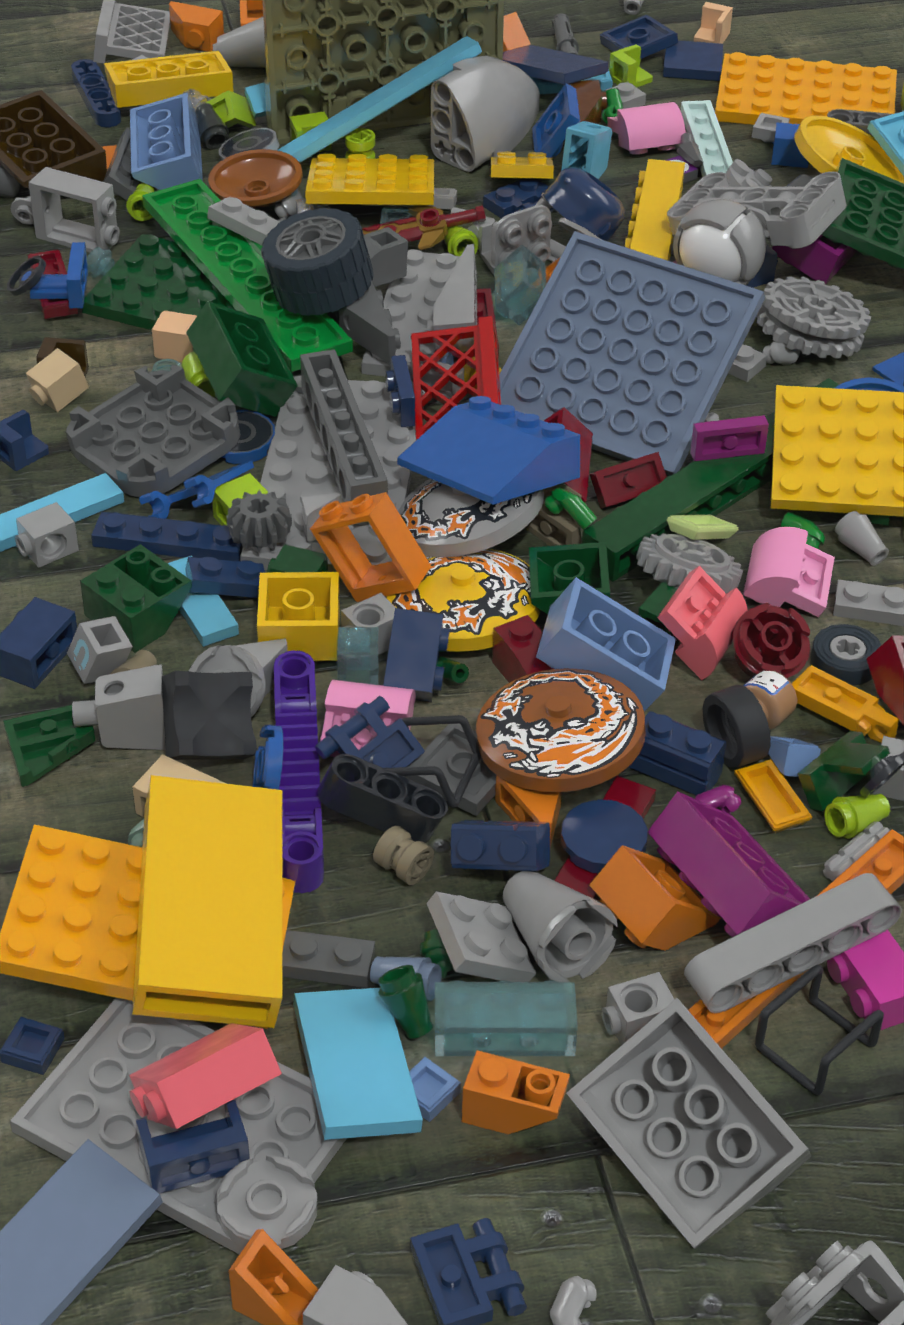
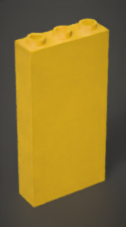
M151 775L144 815L132 1015L274 1028L282 1002V790Z

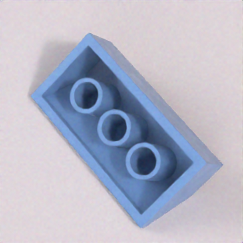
M188 93L130 109L131 174L134 179L159 190L196 179L203 181L198 118Z

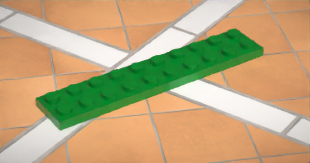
M201 179L142 195L143 207L236 310L262 318L265 321L291 372L301 370V354L334 349L337 356L353 352V340L328 313L306 316L299 313H291L279 305L261 254L263 246L208 219L209 206L221 200Z

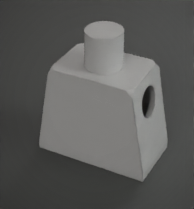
M153 665L98 677L95 686V700L72 703L74 726L98 725L101 744L106 748L166 750L162 665Z

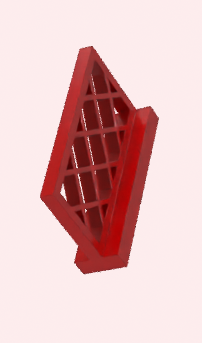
M493 316L479 317V325L411 333L416 440L449 410L457 406L467 393L473 397H489L491 402L502 405L497 335ZM474 338V344L465 353L454 347L460 339ZM436 343L440 348L429 358L420 352V344ZM447 352L458 358L448 370L437 363ZM466 364L476 370V373L467 382L456 376ZM431 368L442 375L432 387L422 381V377ZM449 381L460 387L450 399L439 393ZM432 398L444 404L434 416L423 410V407Z

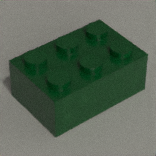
M206 302L186 334L193 346V351L197 354L203 366L205 375L215 391L216 398L220 402L229 398L236 406L276 417L280 407L285 405L298 385L265 321L262 318L213 302Z

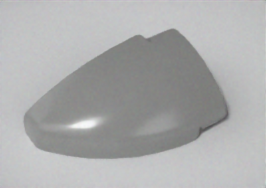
M477 56L454 63V71L434 81L431 87V149L434 155L441 161L466 172L476 169L490 160L491 157H497V152H511L529 132L539 111L540 92L530 76L517 66L490 56Z

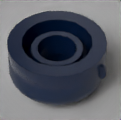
M569 167L563 169L555 182L543 194L548 203L563 217L582 226L607 242L625 218V208L620 198L603 182L581 168Z

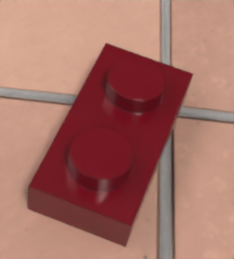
M659 452L589 474L601 509L636 498L642 492L648 491L667 477Z

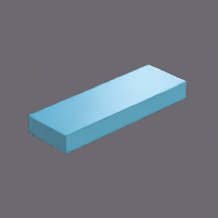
M188 557L168 563L186 576L185 568ZM189 591L179 611L203 647L239 635L238 623L219 595Z

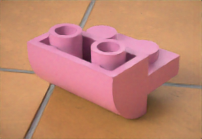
M675 102L617 109V116L607 117L608 127L618 134L619 146L629 150L630 154H644L648 152L647 148L658 147V150L675 149L676 144H681V136L686 133L682 113Z
M795 527L771 529L762 534L753 545L743 595L760 604L770 603L769 605L781 607L785 601L800 610L819 617L827 606L835 557L806 544L808 535L806 530Z
M332 680L325 699L326 713L321 741L326 738V731L334 725L340 727L355 715L354 710L364 702L371 703L378 696H382L390 706V709L380 716L386 726L396 719L412 717L416 698L415 690ZM365 728L354 736L351 741L359 749L371 740L373 736ZM335 751L330 756L336 757L340 755V753L338 751Z

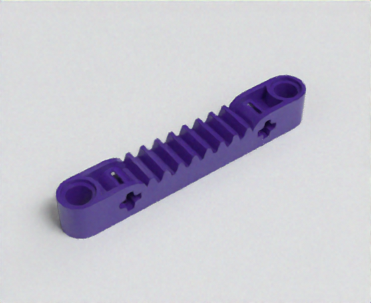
M293 650L279 655L274 662L276 726H281L283 731V762L279 790H282V878L295 881L293 892L307 893L319 888L324 879L321 801L317 794L320 785L319 754L315 749V745L318 744L315 664L309 654Z

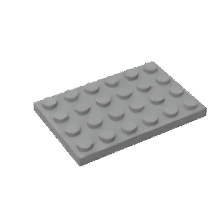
M116 998L10 1120L13 1133L65 1161L89 1139L150 1186L139 1146L136 1120L142 1117L136 1111L130 1098L129 1091L134 1089L129 1075L215 1031L194 1020L132 1015L133 1001ZM277 1062L282 1072L281 1075L235 1098L248 1138L250 1159L253 1158V1162L266 1160V1155H279L296 1161L310 1173L315 1183L347 1138L324 1140L310 1078ZM222 1105L178 1129L148 1120L147 1116L145 1117L152 1138L225 1118V1108ZM225 1176L160 1193L163 1203L156 1210L240 1255L244 1247L234 1243L223 1232L217 1217V1190Z

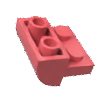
M698 566L689 572L657 618L681 642L675 653L701 680H704L712 674L732 644L735 625L748 609L746 601L737 587L726 594Z

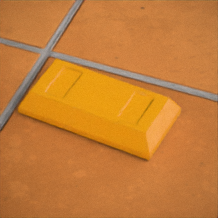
M772 759L734 770L735 776L775 833L803 825L812 820V815L778 770Z

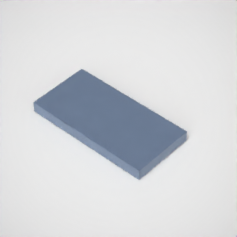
M87 1139L0 1231V1325H51L163 1203L161 1195L95 1143Z

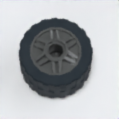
M327 208L307 210L292 215L290 218L278 223L263 240L261 254L276 301L279 302L283 309H287L291 313L309 316L324 315L325 313L338 311L343 307L353 304L371 286L374 273L362 227L358 219L348 212Z

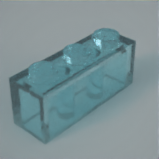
M435 982V1056H475L477 1050L498 1056H575L578 1029L575 982Z

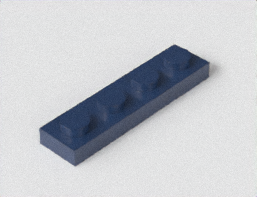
M101 512L91 535L93 547L130 551L141 544L154 554L183 558L192 555L195 558L213 557L218 560L240 562L243 549L242 543L233 542L227 525L221 526L192 521L136 516L117 512Z

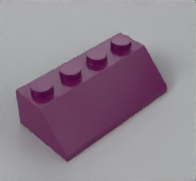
M677 791L648 830L649 835L659 845L657 852L665 860L676 865L681 870L678 876L684 883L704 896L701 900L702 904L709 911L725 920L727 924L724 926V929L732 937L810 900L803 890L732 815Z

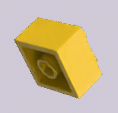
M339 572L260 573L257 614L258 642L286 638L287 651L305 652L313 658V661H339Z

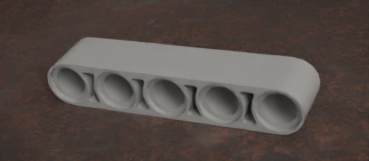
M865 873L698 954L685 967L684 976L707 1009L712 1013H720L885 932L898 921L902 908L875 875Z

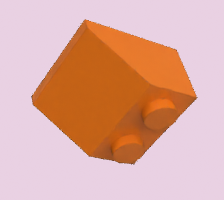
M624 845L618 849L589 885L600 897L599 902L605 904L616 919H620L627 927L624 930L625 935L641 948L650 946L666 951L716 925L721 919L702 904V897L680 879L679 873L668 861Z

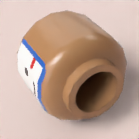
M766 670L758 673L743 685L755 695L761 704L770 730L780 725L796 709L797 696L793 685L785 676L775 671Z

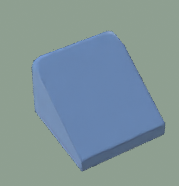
M770 736L771 746L768 754L778 770L785 776L799 777L798 772L820 755L821 749L817 745L796 738Z

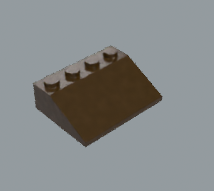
M42 90L0 105V164L24 188H29L28 182L45 167L103 182L107 173L106 151Z

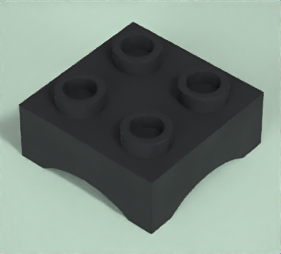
M173 671L162 676L166 756L174 760L245 759L254 756L257 745L251 722L252 672L201 673Z

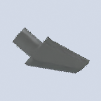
M684 133L681 136V144H679L677 153L693 166H701L704 162L699 151V145L693 142V135L691 133Z

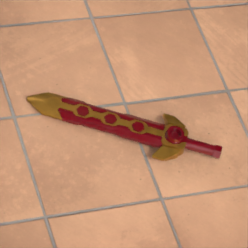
M417 205L408 207V212L413 217L362 228V231L365 235L389 227L408 242L421 239L418 248L422 250L431 248L444 240V237L448 234L447 228L477 221L478 223L486 221L483 205L477 206L475 209L444 215L443 210L435 206Z

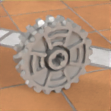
M791 276L786 277V280L777 278L774 280V283L769 282L764 289L765 299L756 317L758 318L757 324L763 327L762 331L765 334L772 335V340L777 343L783 342L787 344L786 347L791 350L799 349L803 354L810 355L814 353L821 358H826V355L841 358L842 354L849 357L853 355V352L860 350L864 340L862 333L866 332L871 316H869V309L863 307L864 303L861 300L854 299L853 294L850 292H842L839 290L840 287L835 285H825L824 281L817 280L814 282L806 277H801V280Z

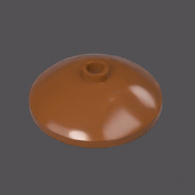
M257 149L240 152L220 161L211 170L208 182L210 190L221 201L224 198L233 197L241 200L243 204L251 208H263L289 197L300 185L303 174L301 164L292 155L277 150Z

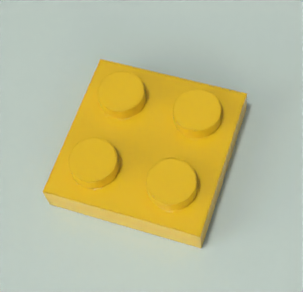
M497 152V157H491V177L553 179L552 158L546 157V153L530 152L528 157H516L515 152Z

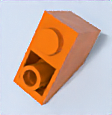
M477 1050L463 1086L462 1122L504 1134H511L555 1120L558 1117L565 1096L570 1074Z

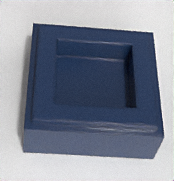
M20 1017L0 1050L1 1063L44 1075L65 1039L63 1029Z

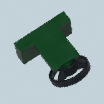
M849 731L798 772L810 809L824 811L835 798L841 797L866 775L869 777V782L859 793L865 799L868 798L904 766V752L899 755L888 756L890 754L888 746L866 744L862 732Z

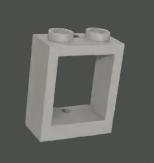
M45 167L28 182L36 238L71 247L72 242H85L86 252L103 256L119 240L120 231L117 227V203L114 199L113 184ZM60 195L92 203L95 227L64 219Z

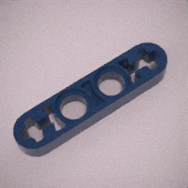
M89 59L73 62L71 65L73 82L94 122L98 126L106 128L120 124L122 121L120 108H117L110 87L97 63Z

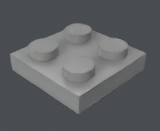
M437 891L427 902L455 972L527 985L535 976L536 972L528 956V951L521 941L512 921V915L506 906Z

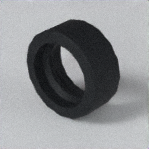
M734 685L711 693L705 698L702 707L705 731L713 737L726 741L725 755L723 757L725 765L737 769L761 760L768 755L771 738L767 717L761 704L748 688L742 685Z

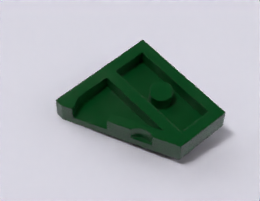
M72 705L3 721L21 787L30 785L95 742L93 725L74 726Z

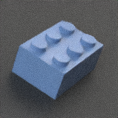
M576 577L550 606L536 658L545 662L553 669H584L615 678L635 693L645 711L665 691L676 638Z

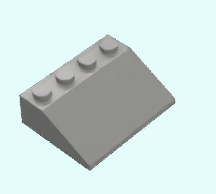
M678 998L566 1093L694 1249L775 1189L811 1157L810 1151Z

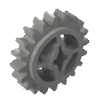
M651 534L650 538L644 537L643 541L640 542L636 559H638L637 565L644 567V572L650 573L654 579L661 583L664 582L668 586L679 588L689 572L700 566L727 594L734 588H738L743 570L740 569L741 564L734 562V557L728 556L727 553L717 546L703 540H693L678 534H662L661 536Z

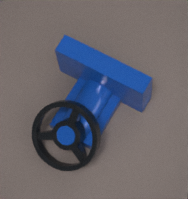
M72 242L67 274H43L46 262L40 256H34L22 263L11 275L7 283V290L13 296L21 295L30 290V299H68L69 308H83L88 276L85 242ZM39 263L38 267H36L35 269L30 268L34 264ZM19 279L20 285L19 287L14 289V286L17 280Z

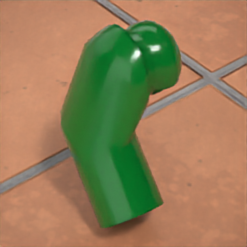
M563 488L552 490V494L545 499L546 507L553 514H559L565 509L583 530L597 519L596 515L579 496Z
M790 512L784 516L781 527H795L808 531L806 544L818 550L819 546L824 544L825 536L813 522Z

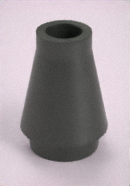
M201 104L196 109L201 142L209 149H219L229 139V129L214 111L211 104Z

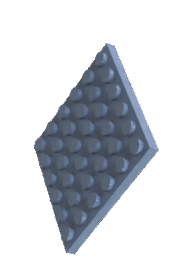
M574 231L499 374L501 404L514 406L515 411L524 414L538 415L542 421L565 407L593 433L591 449L624 461L659 452L666 476H672L680 471L691 449L693 424L704 422L763 304L765 299L764 291Z

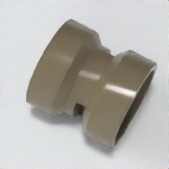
M399 826L389 828L381 836L373 853V860L376 864L385 870H395L396 876L408 885L418 883L429 871L434 859L432 847L422 841L414 842L411 839L410 833Z

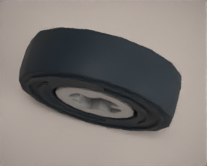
M849 624L831 625L822 629L814 638L811 650V663L814 667L850 685L864 684L873 679L866 659L881 646V643L874 634L862 627Z

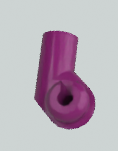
M727 785L718 786L698 794L694 798L714 808L719 807L721 811L728 814L736 811L741 805V797L734 793L735 789Z

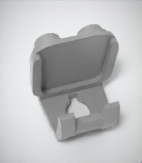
M536 205L504 216L499 222L496 221L493 227L490 223L480 226L478 232L480 256L497 279L543 265L550 257L552 227L550 210L546 206Z
M836 1241L815 1262L817 1265L807 1274L802 1272L781 1293L782 1297L766 1312L767 1317L772 1321L770 1325H804L841 1288H844L880 1322L878 1325H901L904 1322V1280L887 1256L873 1241H866L855 1250L849 1245L844 1248ZM868 1278L877 1281L883 1287L888 1299H884L874 1292L868 1282Z

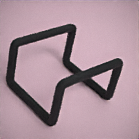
M462 715L402 718L407 727L461 724L472 749L473 756L454 795L442 769L437 766L409 767L412 764L410 763L407 767L384 768L405 778L406 776L435 775L448 805L451 808H456L481 759L478 742L467 718Z
M821 965L813 966L761 1011L755 1037V1047L760 1053L815 1095H821L824 1091L830 1063L858 1039L868 1047H875L877 1045L884 1018V1013L881 1010H876L856 1027L820 1000L818 994L823 974ZM810 981L809 1001L811 1004L849 1032L847 1036L822 1057L816 1083L764 1044L769 1016ZM871 1028L870 1035L868 1036L865 1032Z

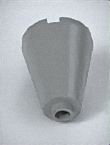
M263 17L217 37V43L213 44V51H220L228 66L266 68Z
M521 871L507 882L503 891V901L538 966L551 980L564 984L570 983L566 978L576 975L583 979L594 973L606 961L616 942V939L612 936L613 924L617 926V919L605 904L534 871Z

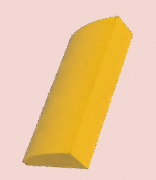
M220 51L104 63L107 81L117 108L146 105L184 93H188L190 99L216 97L228 90L233 92V73Z

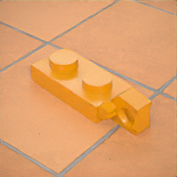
M812 665L791 683L796 691L797 703L851 731L862 732L864 736L868 734L870 739L881 743L883 736L896 737L899 719L885 712L886 710L878 704L879 698Z

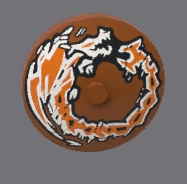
M563 668L544 670L520 677L506 684L486 701L476 723L478 748L488 768L497 776L513 785L542 792L581 790L610 780L633 763L645 741V714L643 706L635 693L615 678L584 669Z

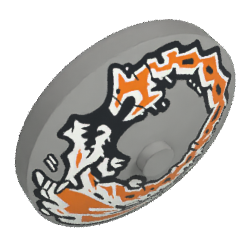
M428 479L407 496L398 512L425 556H462L498 545L524 529L539 513L544 501V491L542 489L492 505L438 481Z

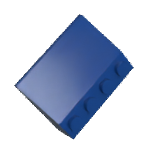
M475 396L471 397L469 402L454 406L397 457V465L494 505L580 478V434L565 429L563 424L542 421L538 415L515 411L514 406L499 405L491 402L489 397Z

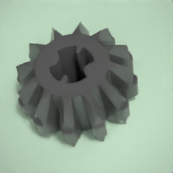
M260 489L257 494L253 495L244 492L243 498L233 499L232 506L228 509L227 527H229L230 535L234 543H242L244 550L251 547H257L259 552L262 547L275 549L276 543L286 542L287 535L291 532L292 514H290L286 499L277 498L275 492L262 494Z

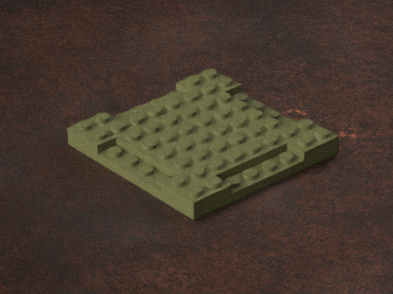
M262 0L267 79H264L267 128L276 132L279 145L291 142L290 116L325 112L328 119L466 36L479 43L482 52L478 56H490L503 60L504 0ZM433 83L359 128L375 131L430 123L431 87Z

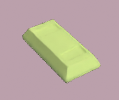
M672 515L667 518L671 531L693 540L730 538L739 528L733 523L712 515Z

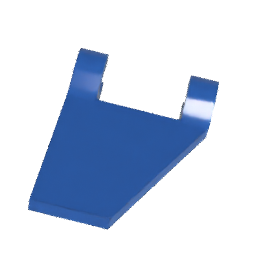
M251 460L223 470L208 478L204 475H197L185 480V488L166 496L159 491H153L140 496L139 501L141 505L145 503L151 504L153 514L149 517L166 519L171 503L198 494L197 499L192 501L193 507L198 508L207 505L213 501L216 487L254 468Z

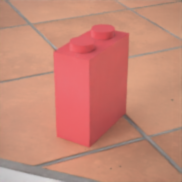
M231 1023L130 1074L129 1077L134 1089L130 1090L129 1093L136 1111L142 1118L147 1116L148 1120L178 1129L281 1075L282 1072L263 1028Z

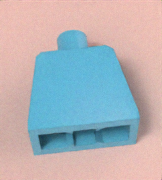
M582 121L566 129L561 171L569 167L581 168L599 179L608 166L612 128L587 121Z

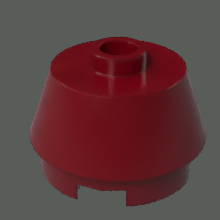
M764 603L749 609L738 619L733 633L734 655L739 667L752 678L766 670L775 671L786 678L797 674L805 666L810 654V629L804 618L792 608L787 611L783 608L769 605L770 603Z

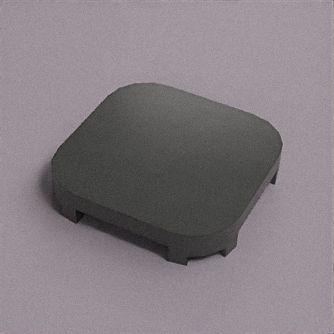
M172 364L171 371L159 370L148 372L147 366H144L134 371L136 383L96 408L87 412L80 406H77L69 413L71 421L66 429V435L73 456L97 475L106 473L124 493L135 497H140L153 491H159L163 494L204 469L237 445L241 434L235 404L229 398L220 402L187 381L184 369Z

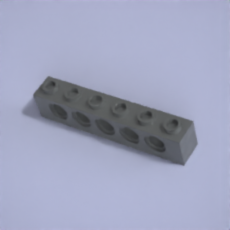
M335 349L301 354L302 391L344 502L351 501L362 494H369L370 496L384 492L388 494L387 477Z

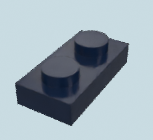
M391 356V370L385 371L387 392H390L392 414L398 413L401 427L415 426V394L406 356Z
M188 557L185 568L187 578L192 580L190 592L252 598L259 597L260 573H265L262 563H255L249 560H242L240 562L218 560L213 557Z

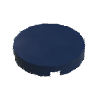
M598 799L588 801L570 810L563 820L561 846L570 855V860L577 867L592 873H599L622 845L645 853L648 828L642 816L630 806L612 800Z

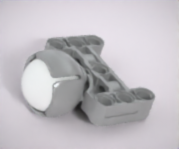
M838 172L821 173L811 179L805 187H729L725 173H711L702 177L667 212L674 239V256L679 265L746 285L755 277L764 262L767 246L766 238L770 240L773 246H788L790 248L808 246L842 213L847 204L840 173Z

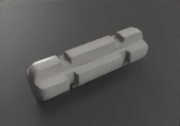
M877 821L872 822L863 830L864 833H859L838 851L839 854L833 855L825 862L824 876L830 878L833 882L890 831L888 827H883Z

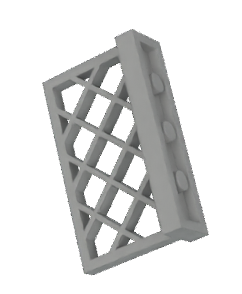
M103 0L95 37L93 62L104 64L107 54L133 59L142 54L147 58L165 57L170 25L169 11L115 3L116 0Z

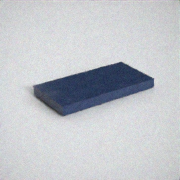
M527 45L503 52V61L517 66L530 77L562 85L608 72V61L534 45Z

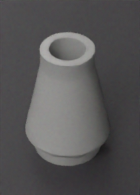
M852 511L845 515L836 525L835 532L838 534V541L865 558L872 566L881 563L887 557L889 549L881 541L867 515H860L857 511Z

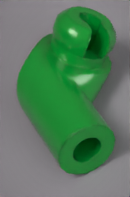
M616 88L606 91L607 108L602 113V119L607 125V117L617 116V109H624L619 90Z

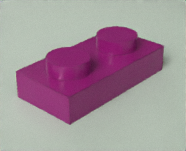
M765 415L694 423L690 453L694 461L763 454L766 448L769 423Z

